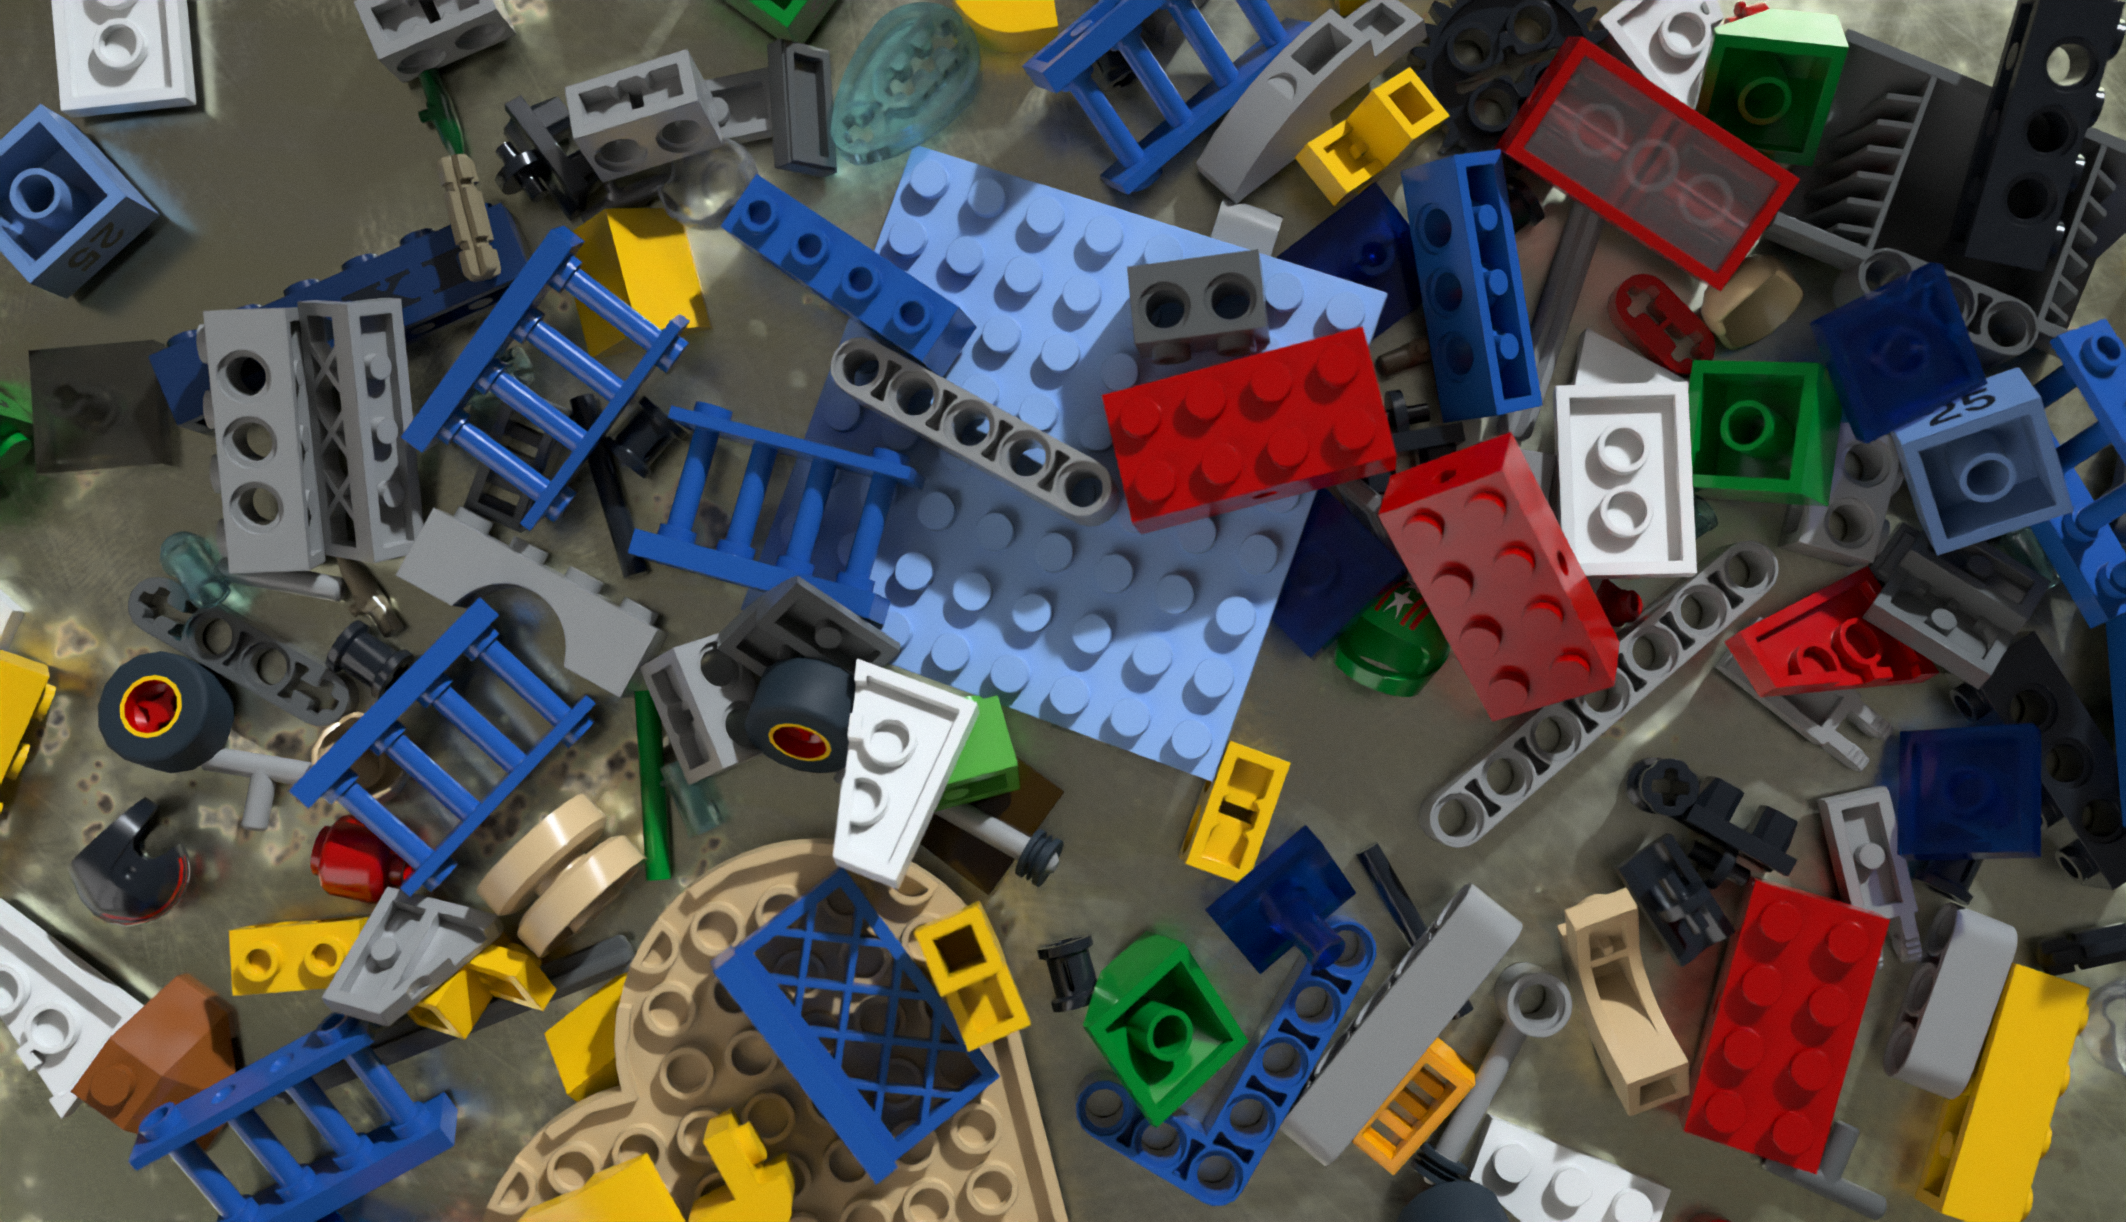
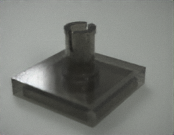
M142 340L29 350L36 475L49 478L173 467L169 405L148 358L149 355L165 349V344L156 340Z

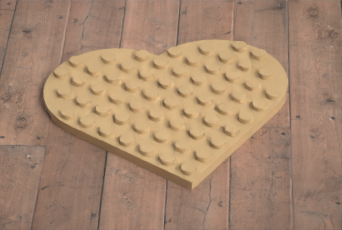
M814 838L768 844L728 859L695 879L661 912L645 935L630 964L617 1009L615 1054L620 1085L602 1090L575 1103L555 1116L535 1133L517 1153L501 1177L486 1207L482 1222H518L531 1207L581 1188L595 1173L645 1153L650 1157L684 1220L688 1222L693 1201L726 1184L705 1147L703 1139L709 1119L733 1107L742 1125L751 1122L759 1132L767 1151V1158L763 1160V1163L788 1151L795 1172V1189L790 1222H1068L1019 1030L979 1047L1000 1077L896 1160L895 1163L898 1168L876 1185L714 974L710 965L712 959L729 946L734 948L839 867L833 858L835 839ZM913 862L910 863L899 889L845 869L939 994L914 931L916 927L966 907V904L940 879ZM841 887L817 904L814 930L851 934L855 906ZM806 913L788 927L804 929ZM863 918L860 936L878 938ZM776 935L755 951L754 954L768 973L797 976L803 938ZM812 940L807 977L844 981L849 944ZM859 945L854 983L890 986L894 958L887 948ZM903 971L900 988L917 989ZM778 984L793 1004L795 986ZM805 987L801 1016L810 1026L837 1028L842 991ZM852 992L847 1029L883 1033L889 996ZM945 995L942 996L941 998L943 999V1001L946 1003V1005H947V1006L949 1007V1009L951 1010V1008H950V1006H949V1004H948V1001H947V999H946V996H945ZM899 998L893 1034L929 1038L933 1014L932 1008L925 1000ZM942 1023L940 1040L956 1041ZM818 1037L833 1057L835 1039ZM845 1040L841 1064L842 1070L849 1078L876 1080L881 1044ZM892 1045L887 1081L922 1085L927 1049ZM938 1050L933 1086L957 1089L978 1072V1069L964 1052ZM858 1090L872 1108L875 1091ZM885 1092L881 1121L894 1138L917 1121L921 1096ZM931 1097L930 1109L944 1098Z

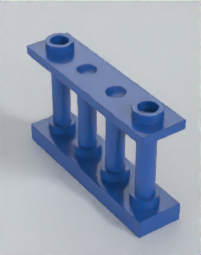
M1099 0L1024 63L1022 67L1037 87L1056 94L1061 90L1063 92L1070 91L1118 159L1099 176L1107 186L1129 195L1132 191L1138 192L1146 189L1158 180L1163 173L1162 166L1233 107L1271 61L1313 22L1288 17L1280 22L1266 0H1236L1260 40L1232 62L1193 0ZM1158 8L1169 11L1213 78L1187 102H1184L1140 36L1143 30L1140 23ZM1109 49L1111 51H1120L1165 118L1161 124L1138 143L1091 77L1094 71L1092 64Z
M565 226L549 231L401 436L403 440L421 453L440 441L447 446L454 442L526 494L535 503L519 524L529 531L544 517L553 523L557 521L577 494L576 491L568 486L645 381L656 367L667 373L689 344L680 336L690 322L683 315L678 314L671 319L662 331L581 270L583 262L576 258L575 255L585 241ZM551 288L558 293L565 289L647 351L626 381L622 380L543 321L545 313L537 307ZM514 339L521 345L528 341L609 401V404L588 432L506 372L508 364L500 358ZM477 390L484 396L490 391L572 452L551 481L469 422L472 415L466 412L464 407Z
M2106 318L2057 335L2049 341L2063 365L2033 385L2041 397L2044 409L2078 387L2098 420L2061 445L2051 431L2074 512L2029 526L2090 629L2126 614V552L2109 526L2110 522L2126 514V482L2094 501L2074 467L2110 444H2113L2126 465V348Z
M696 401L693 411L671 405L667 418L690 431H694L667 524L660 523L657 534L635 528L628 553L650 562L764 593L785 580L798 575L862 619L884 625L891 600L873 593L875 581L870 580L896 485L923 490L926 478L912 467H908L911 458L904 454L879 447L873 448L870 457L731 421L732 411L705 402ZM721 438L752 446V450L726 539H719L716 550L695 545L697 533L692 532V528L717 442ZM779 453L812 463L785 556L778 555L776 564L773 566L754 561L756 549L750 546L776 456ZM836 469H841L871 477V482L845 572L838 571L835 582L813 576L815 565L810 564V559Z
M480 597L289 790L308 809L320 797L330 805L337 801L414 868L402 881L400 887L409 897L421 885L432 892L458 865V862L450 855L559 742L570 748L595 721L587 713L596 703L583 693L570 707L495 639L499 633L490 624L499 614ZM462 653L471 661L477 657L552 725L526 753H523L449 686L453 680L444 671ZM415 700L425 709L431 704L506 772L480 801L403 734L406 727L397 719ZM368 748L378 757L384 752L461 820L434 849L429 847L355 781L359 775L350 766Z
M333 1012L322 1020L317 1028L177 1105L169 1102L154 1109L142 1120L138 1127L139 1132L128 1162L138 1171L169 1154L218 1211L217 1222H316L452 1148L455 1144L458 1109L445 1092L424 1103L421 1101L413 1102L370 1046L375 1040L377 1024ZM345 1059L392 1120L367 1134L364 1132L356 1133L311 1076ZM286 1090L333 1148L334 1152L310 1165L307 1163L298 1164L253 1109L254 1107ZM228 1122L277 1183L253 1196L250 1194L241 1195L195 1139Z

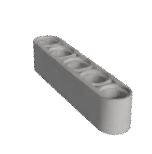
M864 337L851 338L842 343L834 352L831 360V375L835 383L861 406L1078 524L1098 526L1108 521L1117 511L1120 502L1119 489L1107 469L1095 459L874 340ZM867 361H879V370L874 380L866 385L856 386L854 377L857 369ZM920 390H933L934 400L927 412L916 416L909 415L908 404L910 398ZM982 418L989 420L988 435L981 443L973 446L962 444V433L969 422ZM1032 448L1045 450L1046 460L1038 473L1032 476L1017 474L1016 464L1023 452ZM1086 478H1095L1102 481L1103 490L1096 503L1089 507H1078L1072 504L1071 494L1078 482Z
M1467 883L1447 903L1316 1063L1279 1130L1325 1167L1335 1161L1508 952L1518 938L1523 923L1474 884Z

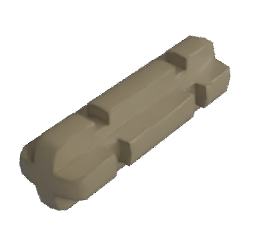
M455 154L439 159L436 164V170L441 187H445V190L448 191L443 197L455 244L460 245V248L463 249L458 254L463 275L470 279L471 282L485 281L499 276L501 265L497 250L493 249L492 245H489V243L493 242L494 238L482 192L478 191L477 187H474L479 183L474 162L466 154Z

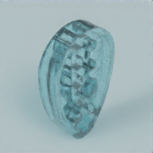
M915 2L897 7L885 14L873 26L849 62L835 97L831 135L840 155L846 161L854 165L866 166L900 156L925 143L942 131L971 104L978 93L983 76L982 56L977 38L971 26L954 10L931 2ZM953 32L952 36L955 46L949 50L941 45L934 51L931 37L937 34L945 38ZM932 54L935 69L930 73L924 69H919L913 75L911 59L916 56L921 60H926ZM911 78L915 90L914 93L908 96L903 92H899L893 97L894 94L890 83L895 79L905 83ZM870 124V129L874 136L873 139L867 143L864 139L858 138L852 143L853 139L849 129L854 125L864 129Z

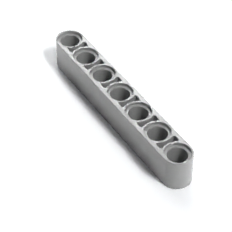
M1749 540L1721 546L1705 556L1697 563V574L1693 577H1681L1642 610L1640 617L1635 622L1627 623L1616 633L1620 645L1615 686L1608 688V700L1602 709L1594 711L1588 706L1584 695L1522 713L1426 796L1421 803L1418 813L1420 826L1424 833L1433 841L1455 848L1468 847L1481 839L1764 596L1775 584L1779 572L1778 562L1772 550L1763 543ZM1735 555L1744 559L1749 566L1750 576L1744 587L1734 583L1729 574L1730 561ZM1688 595L1693 596L1699 601L1703 611L1702 620L1695 629L1688 626L1681 617V605ZM1640 636L1648 638L1655 647L1656 656L1654 663L1647 670L1639 667L1633 659L1632 649ZM1547 717L1556 721L1561 729L1560 743L1549 753L1539 747L1535 735L1537 726ZM1504 758L1513 768L1514 779L1508 790L1497 794L1488 784L1487 773L1494 761ZM1457 799L1464 806L1467 818L1465 825L1460 831L1447 835L1439 825L1438 815L1445 803Z

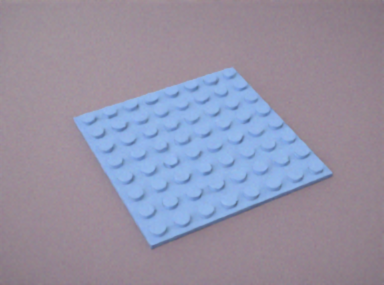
M914 144L874 251L960 307L977 326L943 378L1098 461L1114 479L1119 489L1120 502L1115 514L1103 524L1098 526L1078 524L861 406L835 383L830 368L804 440L870 457L874 447L892 450L909 456L911 459L908 467H912L926 478L922 491L896 485L870 580L875 581L873 593L891 600L884 625L870 621L867 622L900 643V652L888 664L984 699L998 695L1000 704L1213 782L1318 490L1140 534L1131 521L1102 395L1361 326L1364 328L1368 347H1370L1388 296L1387 293L1259 253L1263 270L1270 342L1256 344L1257 350L1243 356H1219L1217 349L1192 352L1191 360L1184 363L1157 365L1153 363L1152 358L1142 359L1134 343L1127 267L1248 251L1249 249ZM1241 295L1226 296L1218 303L1215 313L1223 319H1237L1247 312L1250 301ZM1175 303L1163 304L1153 313L1151 324L1158 328L1173 327L1182 319L1185 309ZM851 318L848 319L839 346L851 338L864 337L874 340L913 361ZM867 361L857 369L854 377L856 386H863L874 380L879 370V361ZM925 389L915 393L910 398L908 414L916 416L927 412L934 400L933 390ZM982 418L969 422L962 433V444L973 446L981 443L988 435L989 420ZM1032 448L1023 452L1016 464L1017 474L1032 476L1038 473L1046 460L1045 450ZM796 459L758 562L775 566L778 555L785 556L812 462ZM836 469L810 559V564L815 565L814 577L835 582L838 571L845 572L871 477ZM1086 478L1078 482L1071 494L1072 504L1078 507H1089L1096 503L1103 490L1102 481L1095 478ZM748 588L741 610L747 608L765 593Z

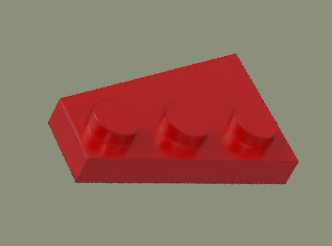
M1868 565L1741 630L1724 642L1759 697L1923 683L1939 674V671L1930 659L1862 618L1882 589V586Z

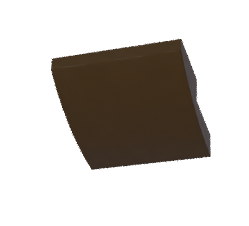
M1016 756L1021 789L970 802L969 804L1031 838L1061 798L1064 791ZM934 813L920 842L928 851L987 895L992 892L1015 860Z

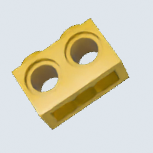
M1228 740L1214 781L1211 782L1205 779L1178 857L1187 865L1247 886L1291 762Z
M371 914L261 922L229 930L232 996L327 989Z

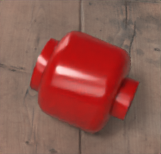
M352 814L343 815L332 826L327 825L320 830L313 845L310 861L311 873L319 876L320 886L327 894L370 904H377L387 887L396 888V886H401L402 881L414 869Z

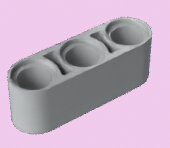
M1952 902L1944 904L1937 911L1921 948L1923 951L1921 953V960L1916 962L1886 1044L1883 1067L1884 1072L1888 1076L1946 1099H1955L1963 1092L1971 1078L2015 956L2018 942L2016 928Z

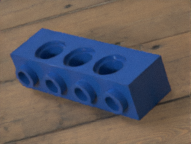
M1501 149L1452 155L1400 171L1443 423L1498 416L1543 406Z
M758 174L754 176L720 226L747 250L922 367L942 378L977 328L960 307Z

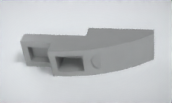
M1369 0L1345 19L1330 8L1286 46L1234 104L1196 164L1199 172L1235 204L1240 202L1295 159L1294 157L1307 143L1333 128L1330 112L1426 39L1427 33L1424 19L1399 0Z

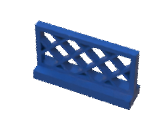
M842 867L835 869L734 948L729 946L710 961L714 974L876 1185L898 1168L895 1163L896 1160L1000 1077L979 1048L968 1052L952 1011ZM841 887L855 906L851 934L814 930L817 904ZM806 913L804 929L788 927ZM863 918L878 938L860 936ZM776 935L803 938L797 976L768 973L754 952ZM812 940L849 944L844 981L807 977ZM859 945L887 948L894 958L890 986L854 983ZM903 971L917 989L900 988ZM778 984L795 986L793 1004ZM805 987L842 991L837 1028L810 1026L801 1016ZM852 992L889 996L883 1033L847 1029ZM899 998L925 1000L933 1010L929 1038L893 1034ZM942 1023L956 1041L940 1040ZM818 1037L835 1039L833 1057ZM845 1040L881 1044L876 1080L849 1078L841 1068ZM892 1045L927 1049L922 1085L887 1081ZM938 1050L964 1052L978 1069V1072L957 1089L933 1086ZM858 1090L875 1091L872 1108ZM885 1092L921 1096L917 1121L894 1138L881 1121ZM931 1097L944 1098L930 1109Z

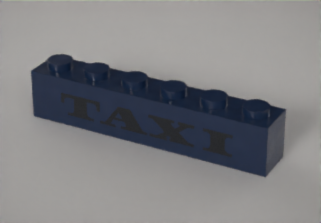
M485 203L494 238L493 242L489 243V245H492V248L497 250L501 265V273L497 277L485 281L471 282L470 279L463 275L458 255L463 249L460 248V245L455 244L450 224L439 230L424 228L411 232L399 241L400 247L379 256L374 253L356 256L341 266L342 272L322 281L319 279H306L296 282L283 291L285 297L264 306L261 304H250L237 309L298 307L297 302L309 300L351 302L377 298H399L402 303L405 343L408 346L493 309L533 253L517 217L501 203L494 206L491 203ZM324 317L326 341L333 349L335 343L332 317ZM197 329L171 337L167 341L168 348L151 354L148 358L177 426L206 434L215 430L207 426L203 412L204 393L206 390H211L208 363H202L200 360L196 342ZM251 357L247 358L242 364L241 378L243 383L250 390L260 392L266 381L263 366Z

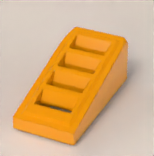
M1437 1037L1351 1142L1394 1176L1476 1085L1474 1066ZM1426 1063L1429 1064L1448 1081L1444 1084L1423 1066ZM1411 1080L1434 1098L1429 1105L1406 1087ZM1393 1100L1417 1118L1416 1122L1411 1125L1388 1105ZM1376 1119L1380 1120L1402 1138L1397 1146L1371 1126Z

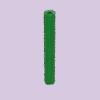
M649 690L634 691L644 856L647 858L645 862L646 881L666 880L672 877L662 721Z

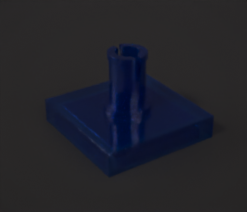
M1376 182L1276 257L1293 264L1386 292L1388 296L1371 343L1423 304L1410 225Z
M1929 262L1809 322L1855 440L1868 444L1988 384L1943 264Z
M1326 488L1318 489L1272 620L1314 661L1401 578L1407 570Z
M2033 723L1900 731L1897 855L1907 861L2041 858V730Z
M1305 824L1205 910L1259 974H1262L1293 946H1296L1303 953L1314 970H1322L1336 962L1346 947V942L1332 930L1325 919L1354 896L1356 891L1322 842Z

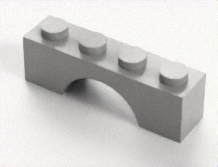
M462 506L458 507L454 515L436 508L432 509L396 576L451 606L467 609L479 597L484 599L500 590L527 588L535 592L553 608L561 622L566 645L564 668L619 698H634V691H638L644 680L639 667L656 658L670 633L654 624L659 613L627 596L624 597L620 605L599 594L604 585L601 581L572 566H569L565 575L544 564L549 555L547 552L517 536L513 537L510 545L489 534L494 525L492 522Z

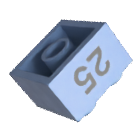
M42 104L38 105L0 140V252L34 286L68 299L160 216L77 125Z
M2019 367L1884 413L1919 522L1937 556L2074 512L2041 397Z

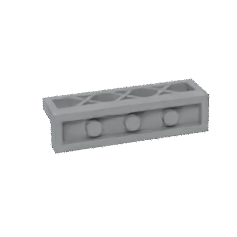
M377 298L351 302L322 300L297 302L325 555L371 563L406 556L423 527L416 448L401 438L413 421L401 299ZM324 317H332L335 343L333 349L326 341ZM333 385L340 393L342 408L340 414L333 405ZM340 449L347 458L349 473L347 477L340 468L338 454ZM346 512L354 521L356 542L348 541Z

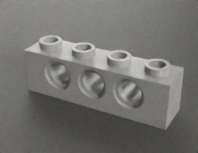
M298 307L203 311L204 324L198 326L196 342L200 360L202 363H208L211 390H206L204 393L203 412L207 426L210 429H215L217 454L213 455L210 461V480L214 492L221 493L224 519L218 521L216 528L218 551L222 557L228 558L229 574L309 571L324 563L326 557ZM249 357L257 360L265 370L266 381L260 392L250 390L241 378L242 364ZM253 423L262 425L271 435L272 448L266 457L256 454L248 444L247 432ZM258 488L268 490L276 498L278 514L274 520L262 517L255 510L253 496Z

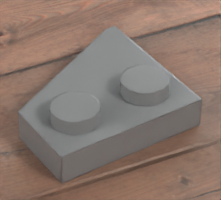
M387 887L322 996V1000L333 1012L389 1027L499 938L504 930V926L497 914L418 894H413L409 897L402 890Z

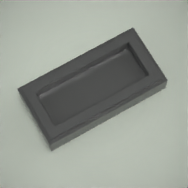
M779 39L767 44L774 168L818 177H826L837 173L830 51L785 39Z

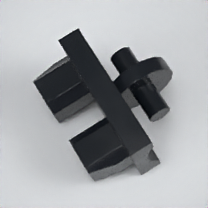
M521 95L505 103V111L511 117L504 128V135L509 141L500 145L495 151L504 163V166L495 178L497 186L507 195L524 190L533 203L541 201L549 193L569 221L580 216V213L586 210L587 196L604 183L580 149L567 156L558 145V142L573 135L567 107L558 96L534 104L531 107Z
M1400 389L1386 391L1384 398L1385 413L1397 455L1396 459L1415 456L1416 466L1457 452L1456 447L1466 441L1462 422L1410 431L1409 425L1430 421L1428 404L1422 403L1406 406ZM1396 470L1361 478V480L1379 495L1385 494L1390 476L1396 474Z
M1707 776L1701 783L1697 801L1688 807L1683 814L1667 816L1714 842L1711 847H1708L1693 839L1685 850V855L1700 864L1698 875L1707 888L1715 890L1725 879L1740 887L1747 883L1751 871L1735 862L1737 856L1766 872L1771 873L1775 870L1789 877L1797 859L1786 854L1791 844L1798 822L1767 805H1759L1746 831L1729 821L1745 793L1723 779L1713 776Z
M1665 833L1613 867L1677 965L1684 967L1705 949L1736 932L1672 834Z

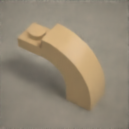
M1627 888L1607 895L1595 894L1581 900L1576 906L1564 910L1565 923L1557 925V931L1569 981L1596 1052L1628 1116L1630 1117L1689 1095V1062L1666 1023L1650 987L1640 951L1638 907Z

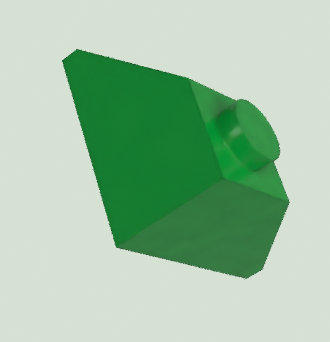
M1772 8L1715 27L1693 109L1775 163L1812 166L1849 49L1838 16Z
M1145 931L1100 971L1082 1025L1149 1124L1155 1128H1158L1249 1042L1184 942L1149 931Z

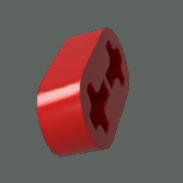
M1644 273L1633 275L1619 284L1609 296L1607 310L1610 320L1646 359L1682 378H1689L1691 376L1693 360L1687 357L1677 362L1672 357L1671 353L1675 350L1676 344L1663 331L1664 329L1677 341L1687 336L1692 339L1695 345L1689 353L1694 360H1712L1714 358L1716 345L1714 336L1709 328L1656 276ZM1627 292L1634 297L1645 292L1651 299L1646 309L1659 324L1644 312L1636 317L1630 315L1627 308L1631 305L1632 299Z

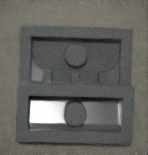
M1923 529L1862 618L1979 690L1992 675L2014 636L2029 620L2050 585L2051 580L1985 541L1937 556Z
M797 575L773 587L737 615L719 633L717 649L761 677L767 667L779 660L805 658L819 660L836 666L855 678L857 659L883 668L900 652V643Z

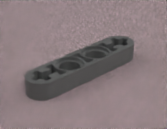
M151 577L139 582L131 591L128 600V612L133 623L141 630L300 720L315 726H330L335 722H339L344 716L356 712L359 704V690L354 680L342 671L333 672L326 667L325 661L192 586L171 578ZM155 595L168 596L167 603L182 613L193 615L186 623L178 618L158 616L159 609L152 604ZM215 619H223L229 624L232 631L230 646L220 654H212L203 643L204 629L209 622ZM270 649L278 650L284 656L287 666L284 677L274 685L265 684L257 674L259 657ZM306 667L309 668L307 673H305ZM302 680L315 687H330L334 684L331 695L339 701L335 709L323 708L319 712L318 708L321 702L319 698L305 690H295V688Z

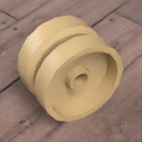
M581 793L568 800L529 831L488 872L476 890V893L498 916L514 914L539 897L522 917L517 931V936L538 958H544L572 935L579 933L593 922L619 896L621 890L637 874L647 860L637 847L623 835L610 837L585 854L602 835L608 818L586 794Z

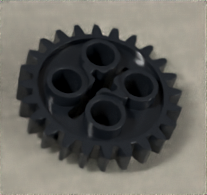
M1449 0L1452 8L1444 3L1434 1L1428 13L1437 26L1425 23L1427 38L1422 42L1427 47L1411 49L1407 55V61L1423 67L1422 70L1415 72L1416 75L1450 115L1436 130L1442 129L1446 134L1439 151L1443 154L1456 144L1463 147L1462 154L1495 150V146L1534 89L1535 79L1543 75L1552 60H1545L1527 66L1514 83L1509 75H1502L1464 94L1457 92L1456 85L1490 77L1495 73L1503 60H1505L1509 68H1514L1535 59L1544 52L1560 49L1567 37L1582 36L1594 45L1599 46L1609 36L1608 29L1589 31L1587 24L1598 11L1596 6L1577 12L1573 7L1576 0ZM1521 18H1529L1537 22L1542 29V41L1533 44L1523 42L1514 32V21ZM1461 40L1474 41L1482 49L1484 61L1475 66L1461 63L1454 54L1453 45ZM1483 98L1497 101L1504 110L1503 123L1491 126L1481 122L1475 114V102ZM1501 154L1502 159H1506L1511 175H1517L1522 170V167Z

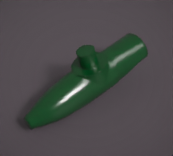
M437 68L424 70L419 75V79L427 100V109L418 112L422 124L430 121L433 122L441 142L450 156L464 154V140L459 118L451 95L446 91L440 71Z

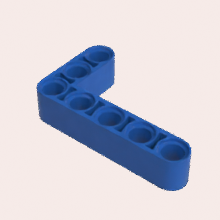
M1344 915L1330 916L1318 924L1203 1123L1179 1109L1164 1121V1123L1171 1125L1177 1131L1175 1141L1170 1147L1164 1150H1153L1142 1142V1135L1150 1124L1116 1074L1108 1069L1095 1070L1087 1074L1077 1087L1075 1093L1076 1117L1081 1128L1090 1136L1203 1203L1212 1206H1223L1235 1201L1243 1192L1371 970L1377 955L1376 942L1371 932L1356 920ZM1350 930L1355 932L1359 945L1356 955L1344 963L1331 961L1328 955L1330 939L1341 931ZM1308 987L1323 988L1327 994L1325 1009L1315 1017L1305 1018L1299 1016L1296 1013L1295 1002L1302 990ZM1276 1043L1292 1045L1295 1048V1059L1287 1070L1274 1073L1263 1067V1057L1270 1046ZM1100 1089L1114 1091L1122 1100L1121 1107L1117 1113L1108 1118L1094 1116L1086 1107V1102L1091 1094ZM1245 1099L1259 1101L1263 1105V1114L1257 1124L1241 1128L1230 1121L1231 1111L1238 1102ZM1211 1156L1227 1158L1232 1165L1229 1175L1218 1183L1203 1181L1197 1175L1200 1164Z

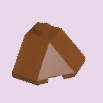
M182 974L178 975L107 1040L70 1092L122 1130L138 1134V1127L142 1120L157 1107L169 1102L177 1105L236 1073L231 1038L236 1037L233 1012ZM228 1122L195 1139L206 1153L228 1125Z

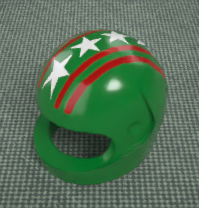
M1397 580L1379 585L1361 600L1353 613L1349 625L1338 635L1333 660L1335 665L1344 674L1364 686L1392 696L1413 697L1422 691L1446 662L1451 646L1416 583ZM1360 656L1380 662L1384 665H1387L1395 669L1398 672H1393L1374 666L1365 661L1364 659H1362Z

